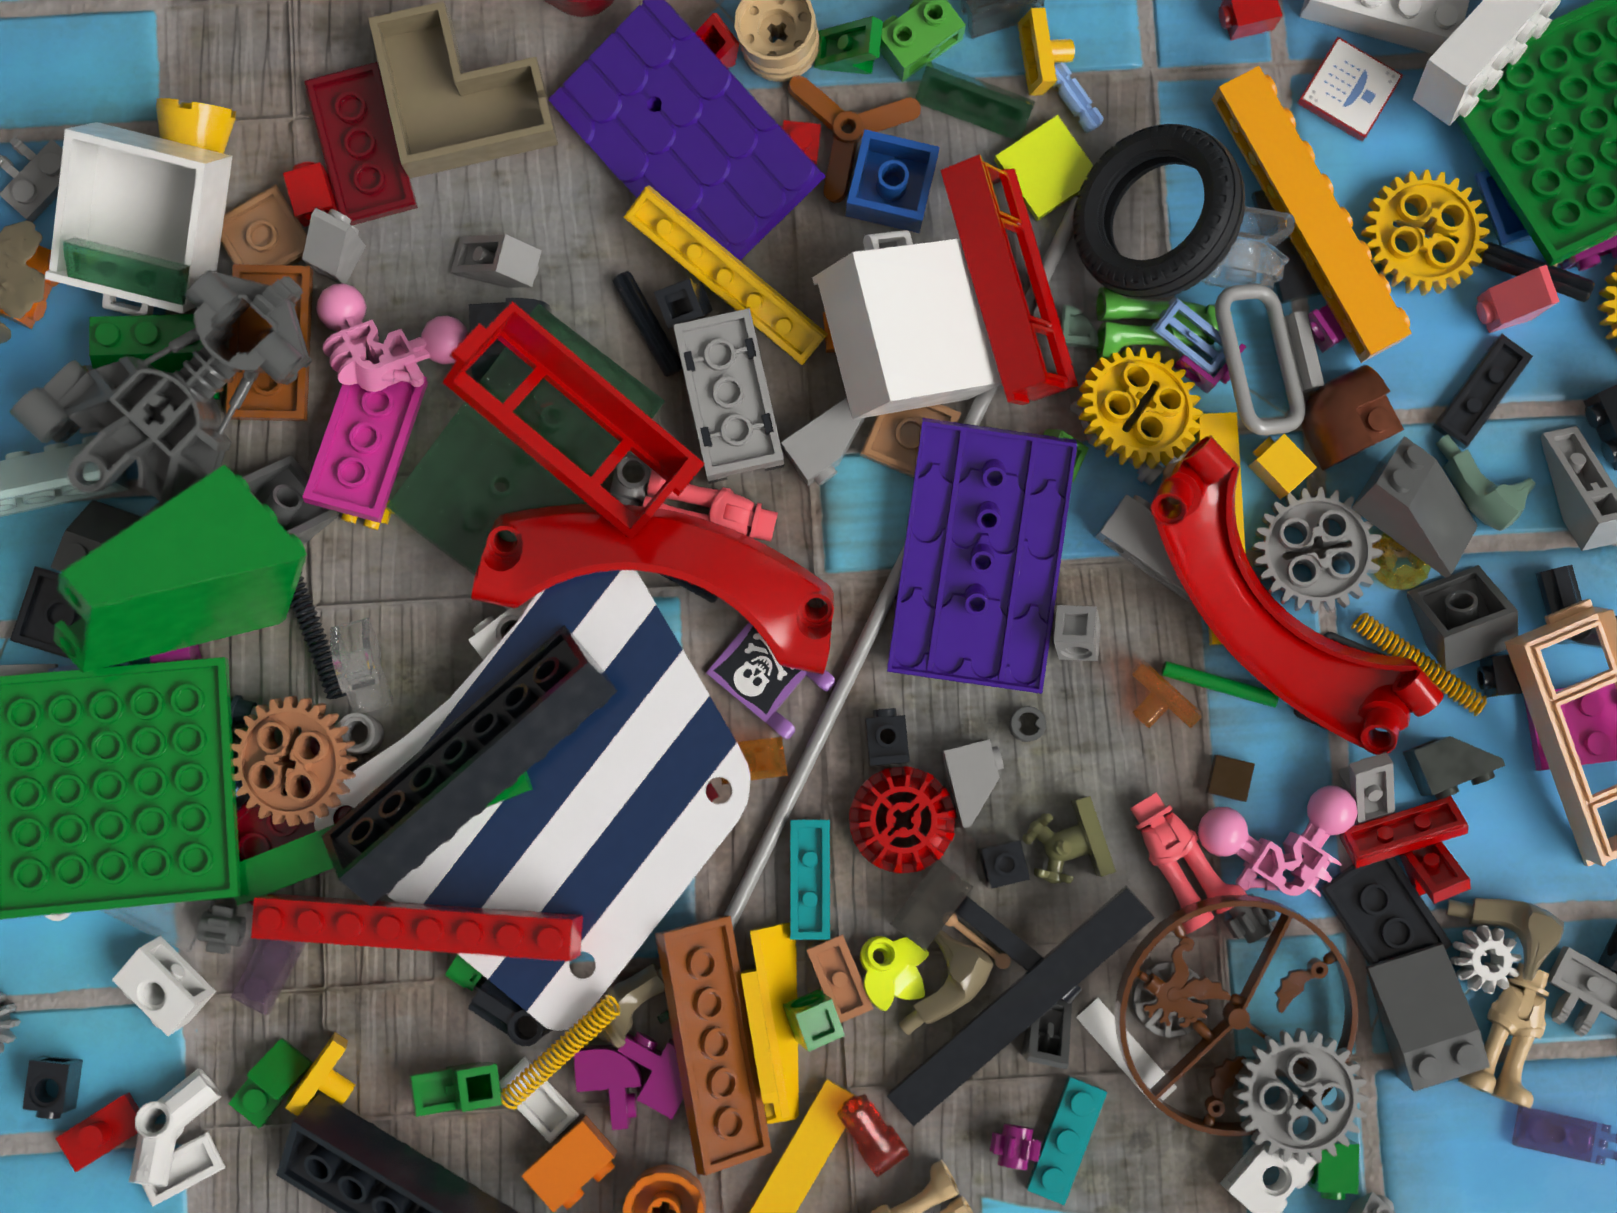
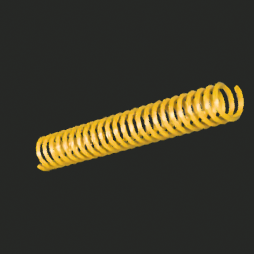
M1368 612L1361 614L1351 625V629H1355L1356 625L1364 618L1356 629V633H1359L1369 621L1366 628L1362 631L1361 637L1365 636L1374 625L1366 640H1370L1379 629L1378 633L1371 640L1372 644L1376 643L1381 634L1385 632L1376 644L1377 647H1380L1390 635L1389 639L1382 646V651H1385L1395 639L1394 643L1387 650V655L1391 654L1396 645L1400 643L1392 656L1396 657L1405 645V649L1398 657H1404L1410 649V653L1405 658L1411 659L1412 655L1415 654L1412 660L1416 662L1421 656L1417 662L1419 667L1426 660L1421 669L1436 685L1440 683L1438 688L1440 690L1444 688L1443 694L1449 692L1448 698L1454 696L1453 702L1458 701V705L1464 703L1463 708L1467 709L1469 707V713L1474 711V716H1478L1487 704V698L1482 696L1481 692L1476 693V689H1471V685H1466L1465 681L1461 682V678H1456V675L1451 674L1450 671L1446 672L1443 667H1440L1439 663L1435 664L1434 659L1430 660V656H1425L1424 652L1420 653V649H1415V646L1410 645L1409 641L1405 642L1404 638H1399V634L1394 635V631H1389V627H1384L1383 623L1379 624V620H1374V617L1369 616Z
M605 995V999H601L600 1003H596V1007H592L591 1011H587V1015H583L582 1019H578V1023H574L573 1027L569 1028V1032L566 1031L564 1033V1036L561 1035L560 1040H556V1044H551V1048L548 1047L547 1052H542V1056H538V1060H534L533 1064H529V1068H525L524 1072H520V1076H516V1080H511V1084H507V1088L502 1089L501 1095L514 1106L507 1104L501 1097L502 1104L509 1109H516L518 1105L522 1104V1101H525L531 1093H534L540 1085H543L544 1081H547L549 1077L553 1076V1073H556L562 1065H565L571 1057L575 1056V1053L584 1048V1045L588 1044L589 1040H593V1036H597L598 1032L602 1031V1028H606L607 1024L611 1023V1020L619 1016L620 1006L615 998L611 995ZM611 1001H612V1002L614 1003V1005L616 1006L617 1012H615V1009H614L613 1004L611 1003ZM555 1048H557L560 1051L562 1056L556 1051ZM550 1051L556 1056L557 1059H555V1058L552 1056V1054L550 1053ZM546 1056H548L551 1059L553 1064L547 1059ZM541 1059L548 1065V1067H546V1066L543 1064V1062L541 1061ZM537 1064H539L543 1068L544 1072L538 1067ZM532 1067H533L534 1069H536V1071L539 1073V1075H537V1074L534 1072V1070L532 1069ZM528 1071L534 1076L536 1081L529 1075ZM524 1076L529 1079V1081L531 1082V1084L526 1081V1079L524 1078ZM519 1079L526 1085L527 1089L520 1083ZM515 1084H517V1085L520 1087V1089L522 1090V1092L519 1091V1089L515 1086ZM510 1087L517 1093L518 1096H516L511 1091ZM506 1091L512 1096L514 1101L510 1099V1097L506 1094Z

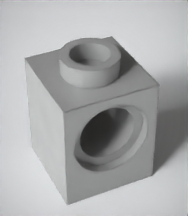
M1057 605L1054 644L1059 660L1098 661L1101 623L1097 606Z

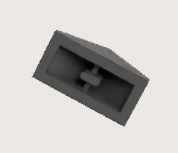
M1059 1000L1025 1030L1021 1055L1026 1061L1062 1069L1068 1068L1072 1003L1069 1005L1064 1000Z

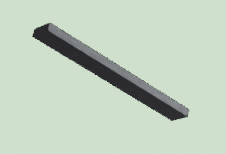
M1126 885L890 1090L887 1097L907 1120L915 1126L1154 919V915Z

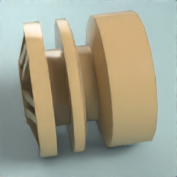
M740 1L735 13L734 27L745 62L756 75L768 81L786 82L795 76H801L812 66L818 55L820 39L811 1ZM785 35L786 40L783 42L780 38ZM774 36L779 38L773 43L772 38Z

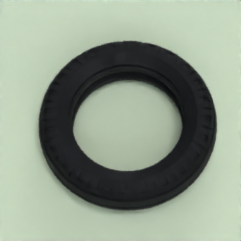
M1161 124L1153 127L1150 126L1121 139L1115 144L1116 146L1109 148L1099 158L1100 161L1096 162L1086 176L1087 179L1084 180L1080 188L1073 213V236L1077 252L1085 268L1107 289L1122 296L1135 299L1170 297L1192 288L1201 282L1202 279L1209 276L1231 250V246L1235 243L1240 232L1245 213V188L1240 169L1232 154L1219 140L1203 130L1187 125ZM1179 164L1196 169L1201 176L1204 186V204L1200 217L1189 235L1174 249L1153 259L1135 260L1122 256L1114 241L1113 221L1117 207L1128 189L1143 175L1161 166Z

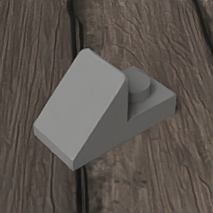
M1387 752L1350 763L1348 767L1339 770V778L1343 788L1356 801L1358 811L1355 820L1356 825L1395 813L1393 761Z

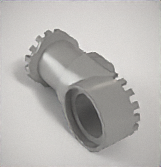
M635 454L625 456L617 464L614 471L610 494L623 505L639 506V503L644 502L651 468ZM636 462L643 468L644 477L640 482L630 483L624 479L622 469L626 463Z

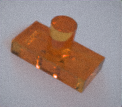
M1144 659L1133 669L1132 675L1151 692L1133 711V714L1145 726L1151 728L1168 709L1190 728L1202 718L1201 711Z
M782 737L737 742L748 763L750 781L788 776ZM721 777L722 785L730 784L728 780Z

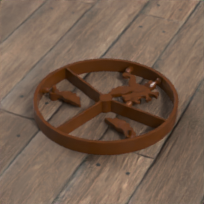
M1226 895L1200 900L1181 908L1162 920L1145 936L1131 955L1123 971L1115 1003V1027L1119 1048L1127 1068L1144 1094L1156 1107L1177 1122L1194 1130L1220 1136H1249L1255 1132V1130H1244L1241 1126L1243 1121L1215 1122V1117L1224 1114L1223 1096L1225 1090L1233 1086L1235 1075L1238 1074L1244 1065L1241 1062L1242 1059H1246L1244 1055L1237 1056L1233 1060L1225 1058L1222 1065L1214 1067V1075L1209 1077L1213 1095L1205 1100L1204 1106L1208 1113L1204 1119L1178 1111L1165 1103L1160 1097L1232 1028L1242 1030L1248 1027L1263 1039L1269 1036L1250 1022V1015L1246 1009L1292 918L1310 928L1323 942L1329 952L1324 955L1323 961L1319 958H1313L1308 961L1307 969L1288 971L1287 977L1280 978V987L1275 991L1278 998L1276 1003L1277 1011L1283 1013L1291 1001L1304 991L1306 982L1313 978H1324L1328 973L1327 965L1335 962L1341 977L1345 1002L1344 1024L1337 1050L1344 1047L1352 1053L1358 1027V1002L1350 970L1343 956L1327 935L1294 909L1273 900L1249 895ZM1228 907H1258L1281 913L1240 995L1232 994L1230 996L1226 990L1222 989L1219 981H1210L1206 976L1200 979L1193 977L1188 980L1189 970L1183 960L1182 953L1183 951H1191L1195 943L1192 938L1186 936V929L1182 923L1206 912ZM1173 931L1180 940L1179 945L1174 947L1171 954L1174 972L1169 979L1164 981L1154 973L1147 975L1143 971L1140 972V967L1148 954L1168 933ZM1137 977L1144 982L1143 987L1157 997L1155 1003L1143 1006L1145 1011L1148 1010L1147 1016L1149 1018L1153 1016L1157 1009L1162 1008V1016L1158 1021L1160 1023L1165 1022V1025L1168 1027L1171 1024L1168 1019L1169 1014L1177 1012L1178 1018L1184 1017V1021L1179 1023V1026L1186 1028L1190 1025V1022H1193V1029L1203 1038L1151 1089L1143 1082L1134 1066L1126 1035L1128 998L1133 981ZM1187 997H1195L1199 1001L1221 999L1230 1000V1002L1223 1008L1222 1014L1224 1019L1211 1030L1203 1021L1197 1020L1198 1018L1206 1019L1207 1015L1203 1010H1207V1004L1205 1002L1191 1001ZM1302 1058L1296 1060L1298 1064L1308 1070L1309 1063ZM1329 1087L1323 1092L1321 1101L1333 1087ZM1304 1095L1298 1099L1300 1103L1310 1110L1315 1107Z

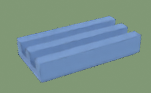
M1172 298L1168 303L1170 306L1167 310L1162 311L1159 315L1160 319L1157 323H1153L1150 330L1180 354L1187 356L1204 371L1213 376L1225 359L1219 331L1178 298ZM1178 311L1221 345L1220 351H1216L1173 317ZM1167 324L1213 359L1212 362L1209 364L1166 330Z

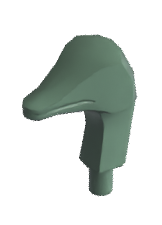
M1449 435L1436 442V446L1448 460L1443 468L1468 509L1485 525L1498 531L1511 526L1524 511L1527 495L1536 484L1532 478H1527L1522 482L1512 485L1494 484L1479 471L1469 450L1466 449L1461 452Z

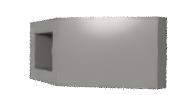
M315 207L311 215L302 260L313 271L339 284H346L366 245L358 236L360 231L350 225V218L334 209H330L326 213Z

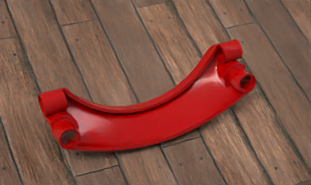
M1211 435L1204 437L1186 453L1184 458L1175 465L1172 474L1160 484L1151 505L1152 515L1165 550L1192 603L1229 653L1258 681L1287 704L1322 727L1366 749L1372 754L1379 755L1385 752L1387 754L1392 752L1396 747L1399 732L1409 726L1411 713L1413 712L1417 717L1428 714L1442 701L1444 697L1443 692L1413 660L1366 652L1340 644L1304 625L1288 613L1271 596L1252 569L1242 547L1237 529L1235 490L1240 467ZM1165 497L1175 498L1180 502V505L1171 504ZM1375 728H1382V729H1385L1386 731H1379V730H1376Z
M570 504L528 509L500 515L495 520L488 535L486 547L476 571L471 600L515 609L547 588L577 576L614 570H634L664 574L704 588L736 609L755 627L781 666L821 675L825 672L830 651L832 618L834 614V593L832 588L809 570L780 552L735 530L695 516L659 508L630 540L590 505ZM625 505L637 516L644 509V506ZM508 530L516 536L517 540L507 542L500 537L498 532ZM813 598H820L826 604L821 608H812L807 602Z

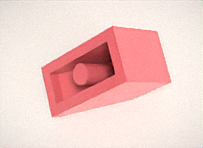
M1544 265L1487 289L1477 297L1476 310L1481 323L1486 324L1488 333H1492L1531 321L1560 301L1548 267Z

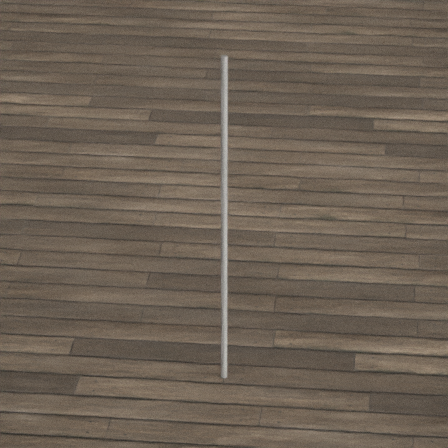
M1073 197L1042 260L1048 283L1073 234V213L1077 197ZM1030 285L1025 298L1030 315L1033 316L1037 308V302L1032 285ZM998 386L976 396L964 424L980 425ZM904 546L723 915L731 916L733 931L897 596Z

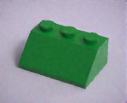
M194 314L89 317V357L92 368L97 369L118 362L119 359L126 356L147 359L168 347V343L194 329L196 327ZM199 339L176 353L172 351L150 363V365L158 371L172 373L176 370L180 371L184 367L183 363L185 360L190 361L194 357L193 352L195 350L200 351L204 345ZM220 392L213 396L215 400H220Z

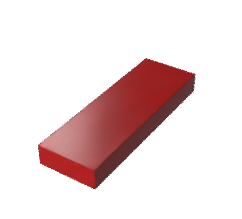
M1452 796L1352 826L1346 832L1340 834V840L1355 868H1359L1468 834L1469 825Z

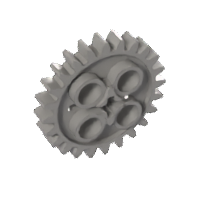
M1323 487L1318 488L1314 497H1311L1308 490L1303 488L1300 492L1299 501L1289 493L1285 497L1287 507L1278 502L1273 504L1272 510L1276 517L1264 514L1261 520L1269 528H1257L1255 531V535L1263 539L1264 542H1258L1252 546L1253 551L1263 553V556L1257 558L1253 564L1254 566L1266 568V571L1261 574L1259 580L1271 579L1273 581L1272 586L1268 590L1270 594L1279 589L1283 592L1281 604L1293 598L1296 599L1295 611H1299L1305 603H1309L1311 614H1315L1320 604L1323 603L1326 611L1331 613L1334 611L1336 600L1343 608H1346L1350 605L1348 594L1359 599L1363 596L1359 585L1369 588L1374 583L1366 573H1377L1381 568L1372 562L1371 559H1376L1383 555L1382 550L1372 548V545L1382 537L1379 534H1369L1368 530L1372 528L1373 524L1369 521L1363 522L1362 516L1351 509L1354 497L1351 496L1344 503L1339 502V490H1335L1330 498H1325ZM1323 521H1336L1341 527V535H1328L1323 529ZM1288 527L1297 528L1303 535V542L1300 544L1289 543L1284 536V529ZM1345 541L1351 543L1350 548L1328 549L1320 559H1318L1317 553H1308L1289 560L1283 558L1285 553L1306 552L1314 543H1316L1318 548H1326ZM1332 558H1345L1350 565L1349 573H1337L1332 567ZM1297 564L1307 566L1311 571V580L1308 582L1297 580L1293 575V566Z
M1301 1028L1296 1029L1294 1039L1285 1030H1280L1279 1043L1266 1036L1265 1043L1267 1049L1262 1051L1258 1047L1253 1046L1252 1051L1257 1057L1256 1060L1253 1062L1242 1059L1241 1061L1249 1069L1248 1074L1235 1075L1236 1079L1245 1084L1244 1089L1233 1091L1235 1097L1245 1102L1236 1107L1235 1112L1241 1116H1249L1241 1124L1242 1128L1246 1131L1255 1130L1251 1140L1257 1145L1266 1141L1264 1151L1269 1155H1273L1279 1148V1158L1284 1162H1288L1293 1152L1296 1161L1300 1164H1305L1307 1153H1310L1316 1162H1321V1150L1324 1149L1335 1157L1337 1152L1334 1143L1339 1141L1348 1147L1350 1142L1345 1133L1348 1130L1354 1133L1361 1131L1353 1123L1354 1117L1366 1118L1367 1115L1357 1108V1103L1369 1100L1368 1096L1357 1092V1088L1367 1083L1366 1079L1360 1076H1353L1361 1067L1360 1064L1355 1061L1346 1062L1351 1052L1344 1047L1335 1051L1337 1047L1335 1039L1329 1037L1322 1044V1034L1315 1030L1308 1040L1306 1032ZM1306 1057L1309 1063L1308 1070L1302 1076H1294L1293 1064L1299 1058ZM1276 1069H1281L1295 1086L1303 1090L1304 1096L1326 1116L1324 1123H1321L1309 1108L1300 1103L1297 1096L1275 1075ZM1272 1086H1278L1280 1088V1097L1277 1102L1270 1105L1265 1104L1264 1093ZM1329 1087H1335L1337 1091L1335 1101L1330 1105L1323 1106L1321 1101L1323 1092ZM1299 1116H1307L1308 1127L1300 1134H1294L1292 1126L1295 1119Z

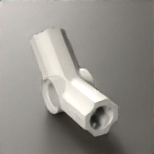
M195 1070L158 1101L148 1102L139 1109L135 1118V1126L139 1134L129 1178L130 1183L167 1187L176 1139L182 1134L184 1127L221 1097L219 1089L203 1070ZM165 1113V1125L156 1132L155 1121L160 1114Z

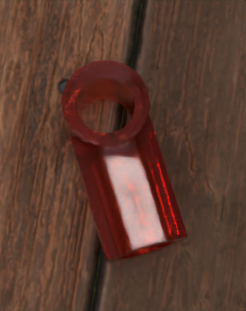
M866 1094L854 1095L843 1103L842 1108L837 1114L859 1145L857 1148L877 1178L911 1155L892 1125L887 1126L881 1114Z

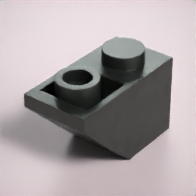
M1451 736L1439 737L1403 752L1421 796L1435 795L1437 800L1458 793L1457 785L1471 780L1472 785L1488 781L1495 777L1493 770L1505 766L1502 758Z

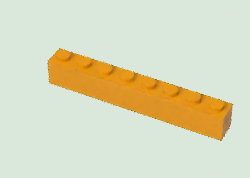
M1257 66L1219 86L1211 100L1270 201L1359 361L1362 363L1402 342L1412 334L1409 329L1410 320L1406 312L1401 307H1397L1390 296L1391 287L1386 277L1381 273L1378 274L1371 262L1372 254L1369 247L1363 240H1359L1353 231V221L1349 212L1344 207H1340L1333 196L1334 188L1326 174H1321L1314 162L1315 155L1312 147L1307 141H1302L1295 129L1296 121L1292 112L1287 107L1283 108L1277 98V88L1273 79L1268 74L1264 75L1260 66Z

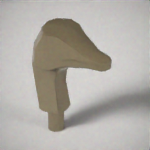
M1475 898L1472 903L1450 899L1447 903L1446 915L1469 919V924L1499 925L1516 933L1523 948L1524 967L1522 977L1528 981H1532L1535 978L1539 967L1549 953L1560 943L1564 932L1563 921L1548 910L1523 901Z
M939 928L935 929L932 932V937L940 946L947 961L948 978L936 993L913 1005L915 1010L899 1022L901 1029L907 1035H910L924 1022L932 1024L969 1003L985 985L994 965L990 957L981 949L967 945Z
M653 963L628 979L608 987L597 1003H600L601 999H605V995H611L620 1006V1015L611 1020V1023L607 1024L606 1028H602L601 1032H598L597 1037L605 1043L611 1042L617 1048L625 1045L626 1034L634 1021L632 1013L644 1001L665 991L661 967L659 968ZM611 1001V1003L613 1004V1007H614V1009H615V1012H617L616 1006H615L614 1003Z

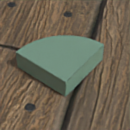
M1063 305L1060 324L1067 346L1097 349V331L1079 309Z

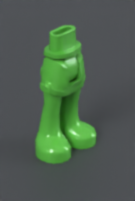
M1100 287L1096 300V316L1098 321H1114L1123 318L1160 319L1159 315L1163 310H1167L1170 306L1168 304L1170 301L1132 299L1117 294L1106 287ZM1180 300L1219 331L1214 304H1209L1206 307L1197 303ZM1178 311L1173 317L1207 344H1214L1215 341ZM1103 322L1097 332L1098 347L1096 353L1098 359L1101 357L1109 359L1112 353H1118L1122 347L1129 345L1166 346L1170 350L1175 349L1150 330L1151 326ZM1167 324L1165 329L1168 330L1171 334H1173L1176 338H1178L1188 347L1195 346L1182 334H1180L1173 327Z

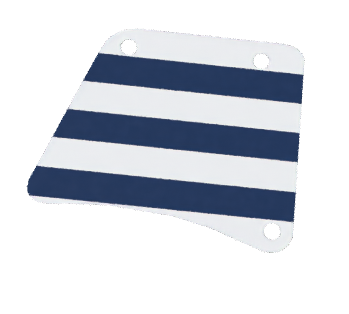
M634 570L603 571L577 576L555 584L536 594L518 622L456 692L404 738L354 770L355 778L343 781L350 789L349 793L343 795L336 794L341 802L340 806L349 805L355 808L562 626L565 625L604 670L617 689V692L610 697L609 701L602 708L595 710L580 723L575 732L564 737L556 744L544 759L533 764L526 771L533 790L485 808L482 813L474 816L462 826L451 840L443 843L431 853L420 867L412 870L400 880L394 889L387 894L394 902L583 915L581 952L591 954L596 963L594 973L585 979L577 978L571 973L570 961L457 953L544 1027L555 1031L568 1030L570 1027H573L574 1023H578V1019H582L583 1015H587V1011H591L592 1007L598 1002L739 821L747 805L750 792V771L738 743L638 572ZM716 777L728 780L732 786V795L723 804L710 802L705 793L708 782ZM340 806L335 808L328 807L329 815L326 817L318 818L315 815V830L319 831L334 825L333 815Z

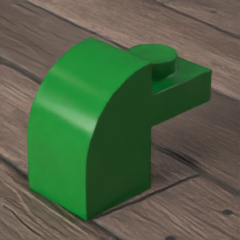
M493 1062L449 1066L446 1069L409 1075L415 1117L451 1110L466 1112L502 1105L497 1064Z

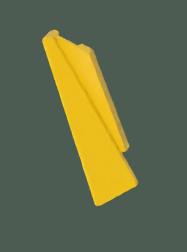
M790 922L750 929L756 969L741 972L767 1124L794 1120L799 1116L798 1043L795 1041L783 1004L797 999L796 940H790Z

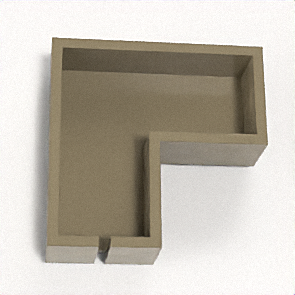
M444 1L368 18L401 165L410 179L558 145L537 57L464 73L452 20Z

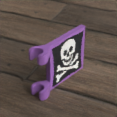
M748 622L706 672L712 679L787 740L795 733L796 729L777 710L798 684L807 676L822 690L828 692L836 682L834 677L826 670L821 675L781 666L766 641L750 622Z

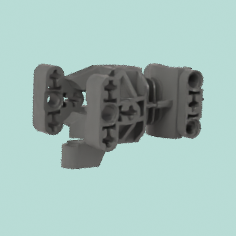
M209 270L200 276L185 294V297L198 308L194 314L196 326L194 329L168 343V347L145 360L126 356L119 359L118 362L87 371L76 360H72L43 388H34L26 393L13 406L10 414L42 443H48L50 440H54L56 443L65 442L78 430L81 434L100 432L68 466L67 475L69 482L74 488L82 492L101 491L111 486L136 460L139 470L137 486L148 490L159 501L142 517L144 518L221 467L225 452L229 450L232 443L224 433V430L236 408L240 409L259 373L268 374L276 383L289 385L298 378V371L302 367L307 368L311 364L312 359L309 357L295 311V303L301 298L300 295L303 293V289L289 276L276 280L271 286ZM251 306L273 327L270 329L269 334L252 351L248 353L238 352L234 356L226 346V343L234 335L232 333L234 330L232 325ZM199 339L204 345L200 351L195 350L193 352L194 357L190 361L185 360L183 363L184 367L180 371L176 370L174 373L158 371L150 365V363L172 351L176 353ZM242 370H245L239 385L228 403L231 406L221 423L220 411L213 396L217 392H222L224 390L223 386L227 382L231 383L233 381L232 377L237 372L240 373ZM89 462L95 463L101 473L100 479L94 485L88 483L83 476V468Z

